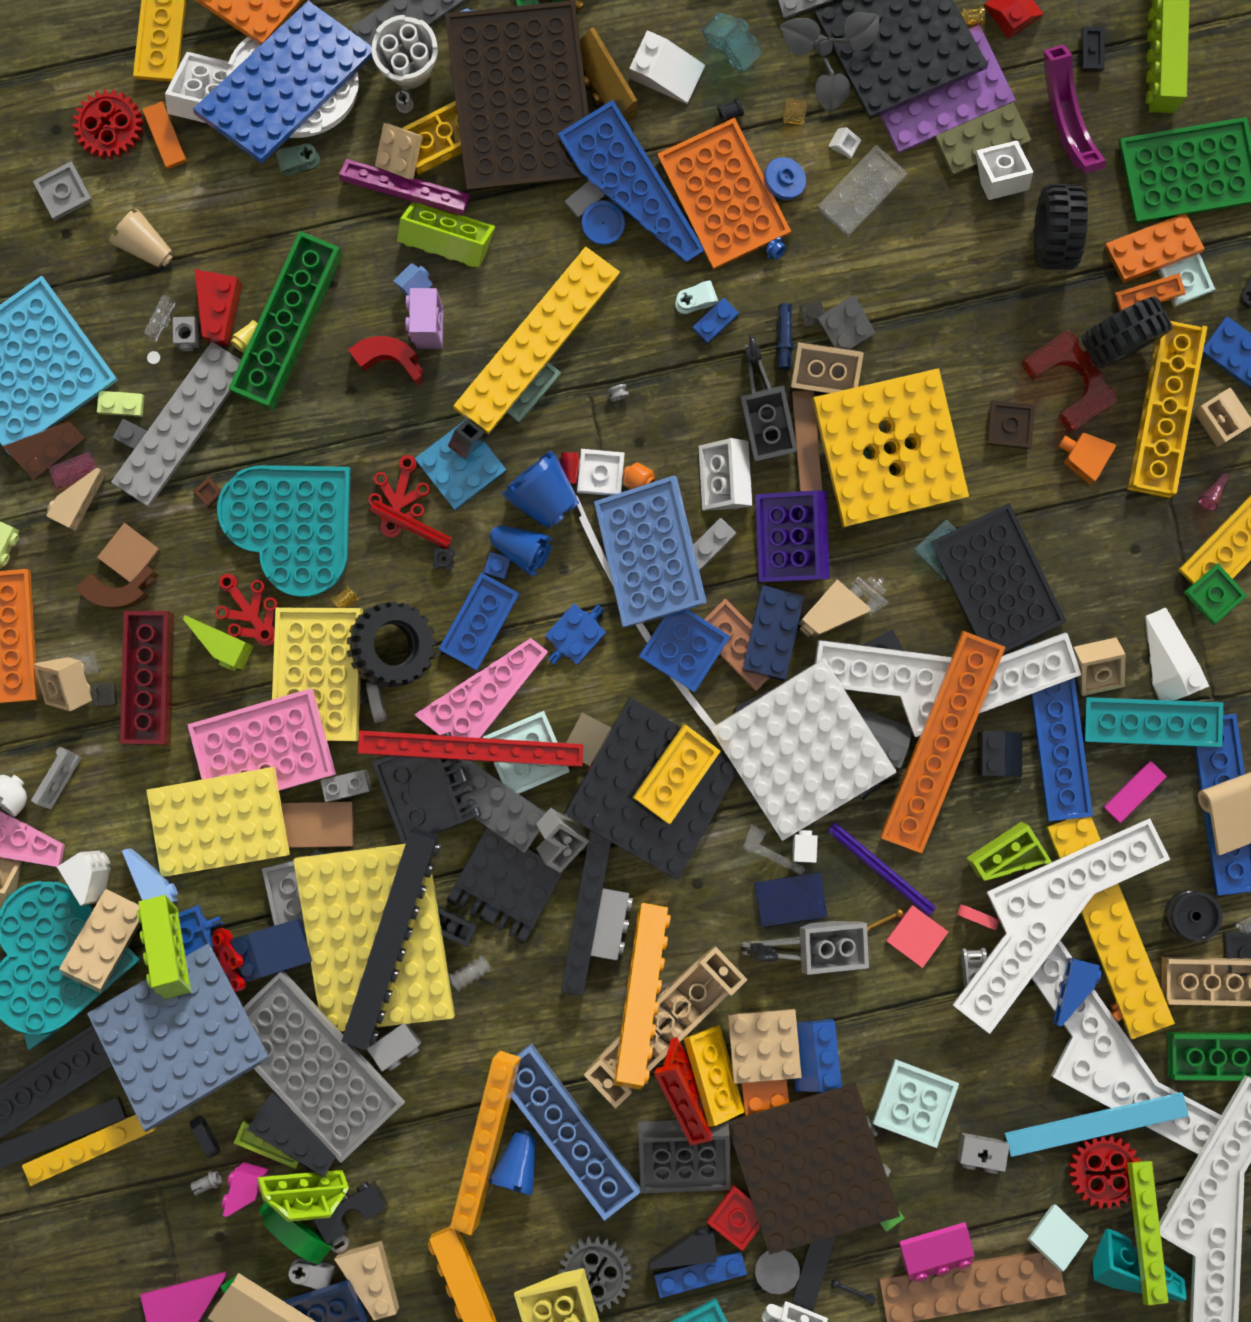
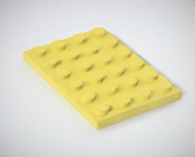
M276 608L272 700L307 689H313L327 741H358L361 677L358 675L360 671L353 669L351 665L354 662L352 657H348L347 651L350 650V645H347V638L351 637L350 627L356 623L355 619L363 614V609Z
M275 767L146 790L162 877L290 855Z

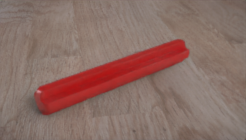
M374 500L370 507L372 513L444 549H447L451 543V537L377 500Z

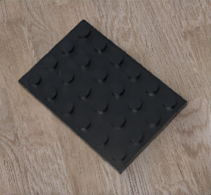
M1010 503L930 541V545L973 634L1006 647L1004 653L1067 622Z

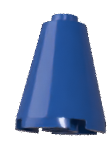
M505 525L494 527L489 535L491 544L530 576L538 574L535 572L538 567L543 568L552 548L549 545V541H552V538L546 534Z
M520 1129V1133H514L488 1183L532 1196L536 1138L532 1137L533 1132Z

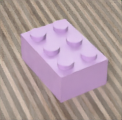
M410 288V295H406V309H409L410 317H406L405 324L406 331L411 336V342H414L417 349H443V304L437 288Z

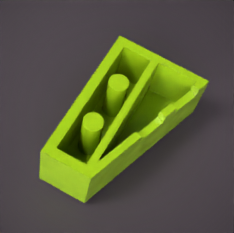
M1023 822L1018 823L966 858L976 875L984 881L1008 875L1011 872L1022 869H1030L1033 866L1052 863L1030 826Z

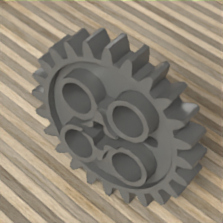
M597 1235L595 1241H592L591 1237L588 1236L586 1243L580 1238L578 1240V1247L572 1243L570 1246L572 1252L565 1250L564 1255L567 1259L560 1260V1264L564 1267L559 1268L558 1273L584 1268L587 1280L589 1281L591 1272H595L603 1257H607V1260L599 1269V1275H595L589 1285L594 1304L602 1312L603 1305L605 1304L611 1309V1301L619 1304L618 1295L625 1297L626 1293L622 1288L629 1289L630 1284L625 1280L631 1279V1274L626 1273L631 1270V1265L624 1264L628 1261V1256L621 1257L623 1248L616 1250L617 1242L609 1245L608 1237L603 1242H600V1237ZM594 1253L598 1256V1260L590 1262L586 1259V1256ZM612 1266L617 1272L614 1275H608L605 1272V1268ZM599 1285L604 1291L596 1294L592 1291V1287Z

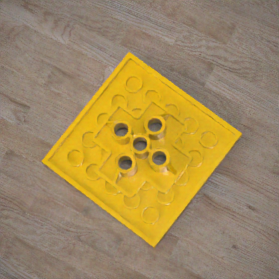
M939 368L812 398L842 527L969 497ZM880 422L886 425L887 430L885 433L879 429ZM905 439H909L911 441V449L906 448ZM886 443L892 448L891 454H887L884 451ZM865 448L871 452L870 459H866L863 455ZM890 465L896 467L897 472L895 476L889 472Z

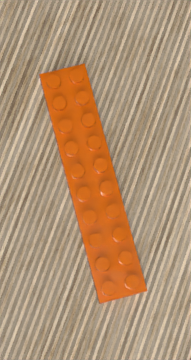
M962 631L880 838L923 853L1006 647Z

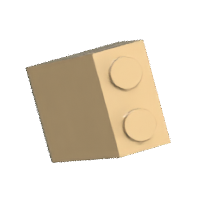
M836 580L798 624L801 626L800 631L809 638L810 636L816 638L863 617L871 608L839 580Z

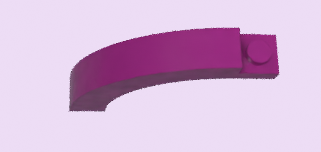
M1064 44L1043 50L1050 106L1060 139L1074 167L1076 169L1081 168L1085 174L1106 168V160L1092 142L1081 116L1074 85L1071 52Z

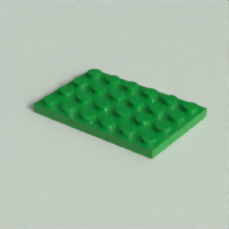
M1247 117L1120 138L1118 141L1135 224L1172 218L1183 214L1190 215L1251 204V134Z

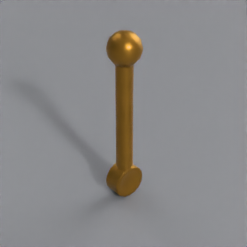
M897 909L894 914L868 925L867 931L896 917L901 918L904 915L903 910Z

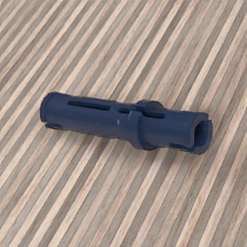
M781 303L778 305L779 340L776 345L778 369L790 370L792 369L791 354L794 349L792 344V304Z

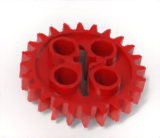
M104 89L103 95L95 91L94 98L89 94L87 95L89 100L87 103L82 100L80 101L84 107L76 108L79 115L73 116V119L78 123L73 124L72 127L77 130L74 133L75 137L79 139L77 142L84 146L83 149L87 153L91 151L93 157L99 154L102 160L105 159L107 154L113 160L114 154L122 158V151L130 154L128 147L136 149L133 142L134 140L141 141L137 134L144 133L142 128L139 127L144 125V122L140 119L143 115L138 110L139 107L136 103H133L130 96L126 98L123 92L118 95L115 89L109 94ZM107 107H111L109 112L103 113ZM128 120L126 125L120 126L122 121ZM97 123L95 128L89 129L91 124ZM113 136L112 141L105 142L108 137Z
M1109 1134L1106 1139L1105 1136L1098 1137V1140L1091 1138L1089 1143L1086 1140H1082L1084 1147L1081 1148L1076 1145L1078 1154H1070L1075 1161L1068 1162V1165L1073 1167V1170L1067 1173L1074 1177L1069 1182L1072 1185H1077L1074 1191L1077 1194L1081 1193L1080 1198L1083 1201L1088 1199V1204L1091 1206L1096 1202L1097 1207L1102 1209L1104 1203L1108 1209H1111L1112 1203L1120 1207L1121 1199L1128 1203L1126 1196L1128 1194L1131 1196L1127 1163L1141 1161L1140 1158L1133 1157L1136 1154V1150L1133 1148L1129 1149L1130 1144L1128 1142L1122 1144V1138L1120 1137L1114 1140L1112 1134ZM1114 1154H1119V1161L1112 1164L1111 1157ZM1096 1155V1164L1090 1166L1088 1164L1089 1158ZM1105 1167H1107L1110 1170H1118L1125 1168L1123 1172L1106 1171L1105 1175H1103L1100 1172H1092L1088 1174L1085 1173L1087 1170L1105 1171ZM1120 1176L1122 1178L1121 1184L1114 1187V1179ZM1099 1178V1185L1096 1188H1091V1181Z

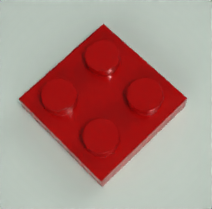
M735 1185L732 1186L707 1219V1223L742 1251L760 1229L751 1198Z

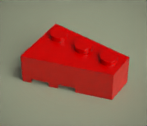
M194 269L202 337L208 343L214 342L217 345L229 347L242 283L237 277Z

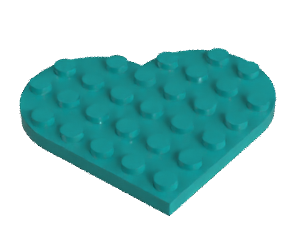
M260 465L248 467L236 473L237 475L224 485L217 504L218 520L226 536L240 548L259 553L264 574L282 592L296 597H312L331 589L342 577L348 561L351 468Z
M41 881L29 883L13 892L0 910V945L7 955L0 963V1020L9 1028L22 1034L44 1035L64 1027L140 961L127 947L102 993L60 974L59 968L93 911L89 904L80 906L69 886L65 884Z

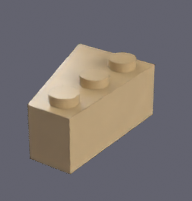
M382 1241L347 1250L336 1256L334 1260L347 1280H350L355 1292L373 1320L397 1313L399 1303Z

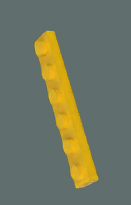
M135 1114L23 1164L22 1167L30 1186L149 1134L157 1130V1128L154 1127L148 1132L144 1131Z

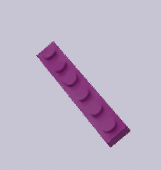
M349 159L345 160L339 173V180L462 216L470 198V194L415 178L407 179L389 171Z

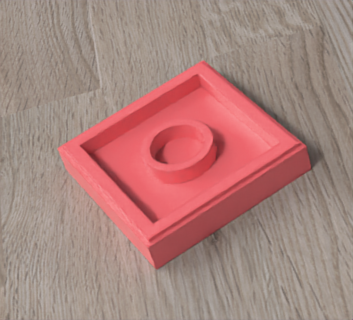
M911 905L886 941L923 968L948 934V931Z

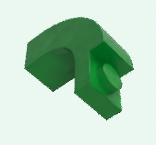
M266 1201L258 1210L265 1220L263 1222L265 1227L283 1245L303 1259L319 1265L333 1248L330 1243L326 1244L319 1231L306 1226L301 1221L287 1222Z

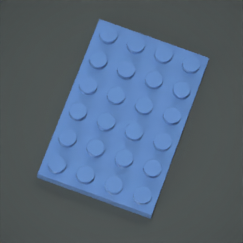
M673 475L594 501L623 627L627 628L707 604L676 476Z

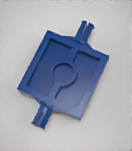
M574 603L545 635L557 649L548 660L555 665L562 656H565L579 665L607 634L596 621V618L604 609L597 604L588 613L581 610Z
M200 905L179 913L185 956L208 943L213 947L211 929L223 925L222 921L214 923L221 920L220 916L207 921Z

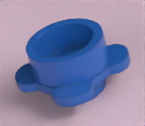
M781 237L772 240L768 244L766 253L769 260L772 258L777 260L785 252L786 245L781 242Z

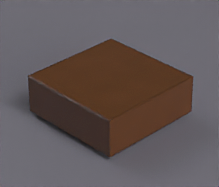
M208 477L193 492L209 508L219 499L221 489Z

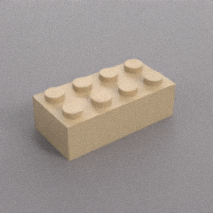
M105 889L59 968L60 974L102 993L141 925L137 918V910H140L139 905Z

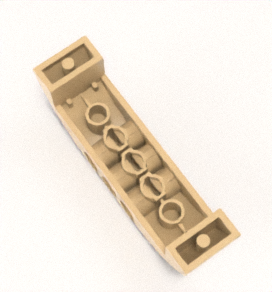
M716 946L693 963L656 998L655 1002H658L659 1006L657 1016H653L652 1024L656 1025L654 1038H650L649 1047H652L653 1050L651 1060L647 1061L646 1070L651 1071L667 1055L671 1038L678 1037L679 1041H681L728 994L732 996L747 981L745 976ZM620 1034L584 1073V1076L615 1109L632 1093V1088L613 1085Z

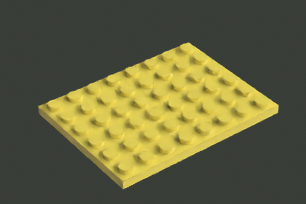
M405 844L298 857L293 860L307 944L312 958L311 967L318 1008L340 1032L345 1031ZM432 874L430 878L426 877L424 885L427 886L424 898H419L417 906L420 907L417 919L412 920L410 927L413 928L410 940L405 941L403 947L407 949L403 961L398 962L396 969L400 970L396 982L391 983L390 990L393 993L389 1003L384 1005L383 1010L386 1011L382 1024L378 1023L377 1027L452 1019L455 1016Z

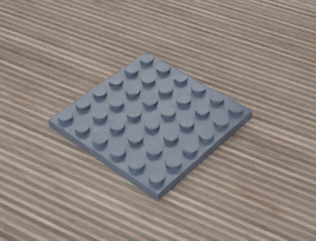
M209 943L186 956L191 993L164 999L152 987H149L146 979L87 1013L142 1128L146 1132L270 1059Z

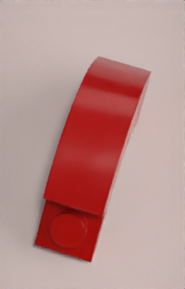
M375 336L364 339L348 349L363 371H366L377 362L391 360L403 366L417 386L424 381L421 375L424 371L417 362L413 364L418 359L417 354L410 346L399 339L388 336Z

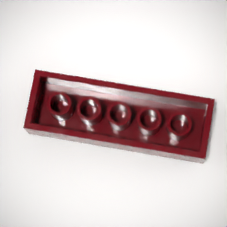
M123 611L120 744L171 745L174 613L169 611Z

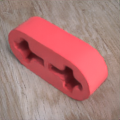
M962 904L957 912V915L993 930H997L1000 922L999 919Z

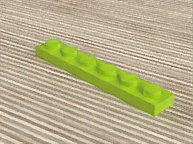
M1152 1161L1127 1163L1143 1304L1149 1306L1169 1303Z

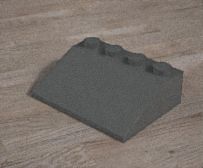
M678 1120L638 1122L641 1193L730 1190L729 1125L726 1123L728 1120L717 1126L709 1127L712 1133L711 1141L691 1146Z

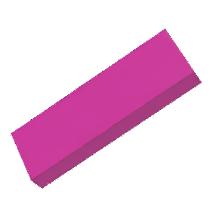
M1148 761L1103 808L1118 823H1121L1167 776L1152 761Z

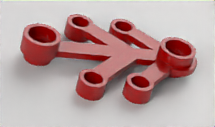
M410 455L403 456L399 461L401 474L396 493L390 487L385 473L378 472L374 476L375 483L382 488L392 508L399 512L401 508L430 493L428 484L419 483L414 491L405 495L409 476L417 469V462ZM410 460L411 466L405 467L404 462ZM384 476V482L379 483L377 481L378 477ZM426 486L427 491L425 493H420V487ZM377 493L371 494L368 499L371 505L373 497H379V502H383L382 497ZM417 503L405 515L413 519L416 517L420 518L424 515L425 509L421 504ZM416 507L422 508L420 514L414 513ZM381 517L380 528L386 537L394 538L402 532V527L396 524L393 530H388L387 526L392 522Z
M231 574L222 575L219 579L220 588L229 592L243 611L229 610L224 606H219L215 610L216 617L221 620L229 618L249 621L256 628H242L240 625L233 623L228 627L229 635L233 637L245 636L256 638V641L263 646L274 644L275 628L272 625L274 613L278 607L277 600L271 597L265 599L263 604L266 609L264 623L258 617L265 584L260 580H255L251 583L253 595L250 606L237 588V578ZM229 578L231 580V584L229 586H225L224 581ZM257 583L262 585L259 591H256L254 588ZM269 601H274L273 608H268L267 603ZM221 609L226 610V614L223 617L219 616ZM235 626L239 629L237 634L232 633V628ZM264 631L269 632L267 639L262 637Z
M219 928L212 937L214 944L212 949L216 956L219 954V962L228 979L230 978V984L234 992L242 991L245 988V981L242 977H239L234 969L243 966V958L231 946L232 933L224 928Z

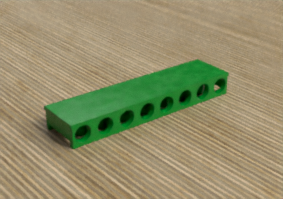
M1167 1032V1077L1174 1080L1242 1081L1245 1075L1251 1078V1033Z

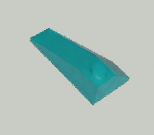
M1108 1228L1104 1231L1093 1258L1094 1281L1115 1289L1142 1294L1137 1248L1132 1245L1133 1241L1130 1238ZM1164 1265L1168 1299L1186 1301L1185 1280Z

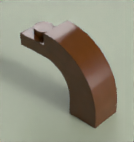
M146 566L126 586L110 588L98 576L90 573L75 589L84 598L99 606L109 609H126L140 604L149 597L144 589L150 588L155 583V578L159 574L151 567Z

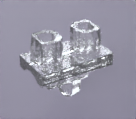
M858 576L853 581L850 591L858 598L864 594L870 599L866 605L871 608L868 613L872 615L879 609H883L888 603L878 593L880 592L883 595L887 591L881 586L884 579L881 577L876 581L870 576L866 580L871 585L869 586Z

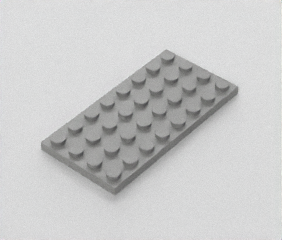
M280 971L243 1007L270 1057L269 1060L255 1067V1071L325 1144L340 1163L405 1103L399 1094L354 1046L341 1042L343 1034L284 971Z

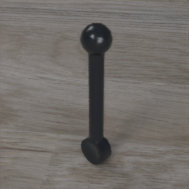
M837 1279L831 1282L833 1288H841L865 1298L869 1304H873L876 1300L873 1294H864L841 1284Z

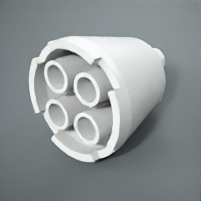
M399 15L384 21L377 28L371 52L379 71L403 89L408 90L423 85L430 78L437 59L438 46L436 37L427 23L423 20Z

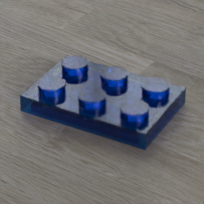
M820 872L754 882L761 927L828 917Z

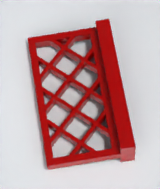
M678 1037L671 1038L664 1066L656 1068L654 1075L690 1146L709 1142L712 1140V1133L708 1127L692 1066Z

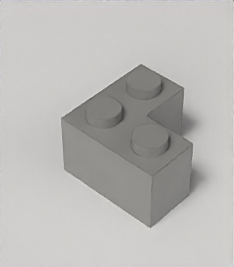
M552 808L536 823L545 838L536 849L544 863L560 873L590 842L579 824Z

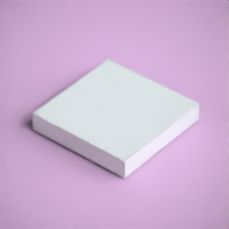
M581 449L577 493L606 496L621 493L625 453Z

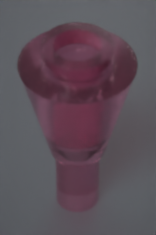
M1222 473L1217 482L1198 497L1201 507L1206 510L1218 509L1224 490L1223 487L1230 478L1228 474Z

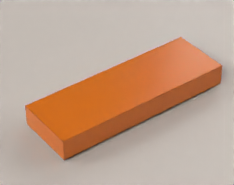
M161 101L142 109L166 168L170 169L187 162L164 103Z
M1180 273L1116 292L1115 298L1119 311H1122L1152 296L1158 298L1160 302H1165L1184 296L1186 292Z

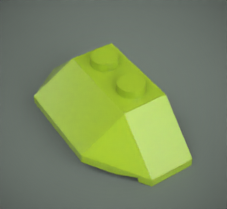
M343 1170L328 1171L324 1178L312 1172L258 1177L257 1179L263 1200L287 1222L330 1218L349 1189Z

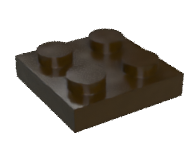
M992 400L990 402L986 445L1031 449L1035 405Z

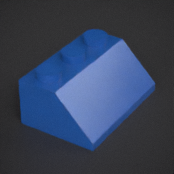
M831 1018L797 1022L801 1078L794 1079L795 1091L823 1092L842 1086L835 1021Z

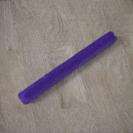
M833 823L829 827L828 833L928 916L933 913L935 906L842 827L837 823Z

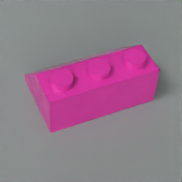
M965 1222L900 1241V1255L909 1281L921 1282L926 1280L929 1275H945L950 1272V1269L957 1267L958 1269H965L970 1267L971 1263H974V1252Z

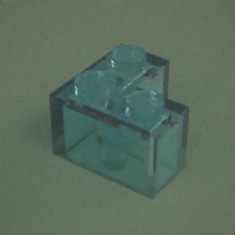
M718 12L701 30L710 46L722 50L734 68L745 71L762 54L758 47V40L751 35L747 22L742 18L738 19L729 14L725 15Z

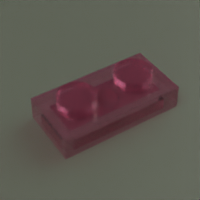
M87 452L48 468L55 487L60 489L79 481L96 469L97 466L92 453Z

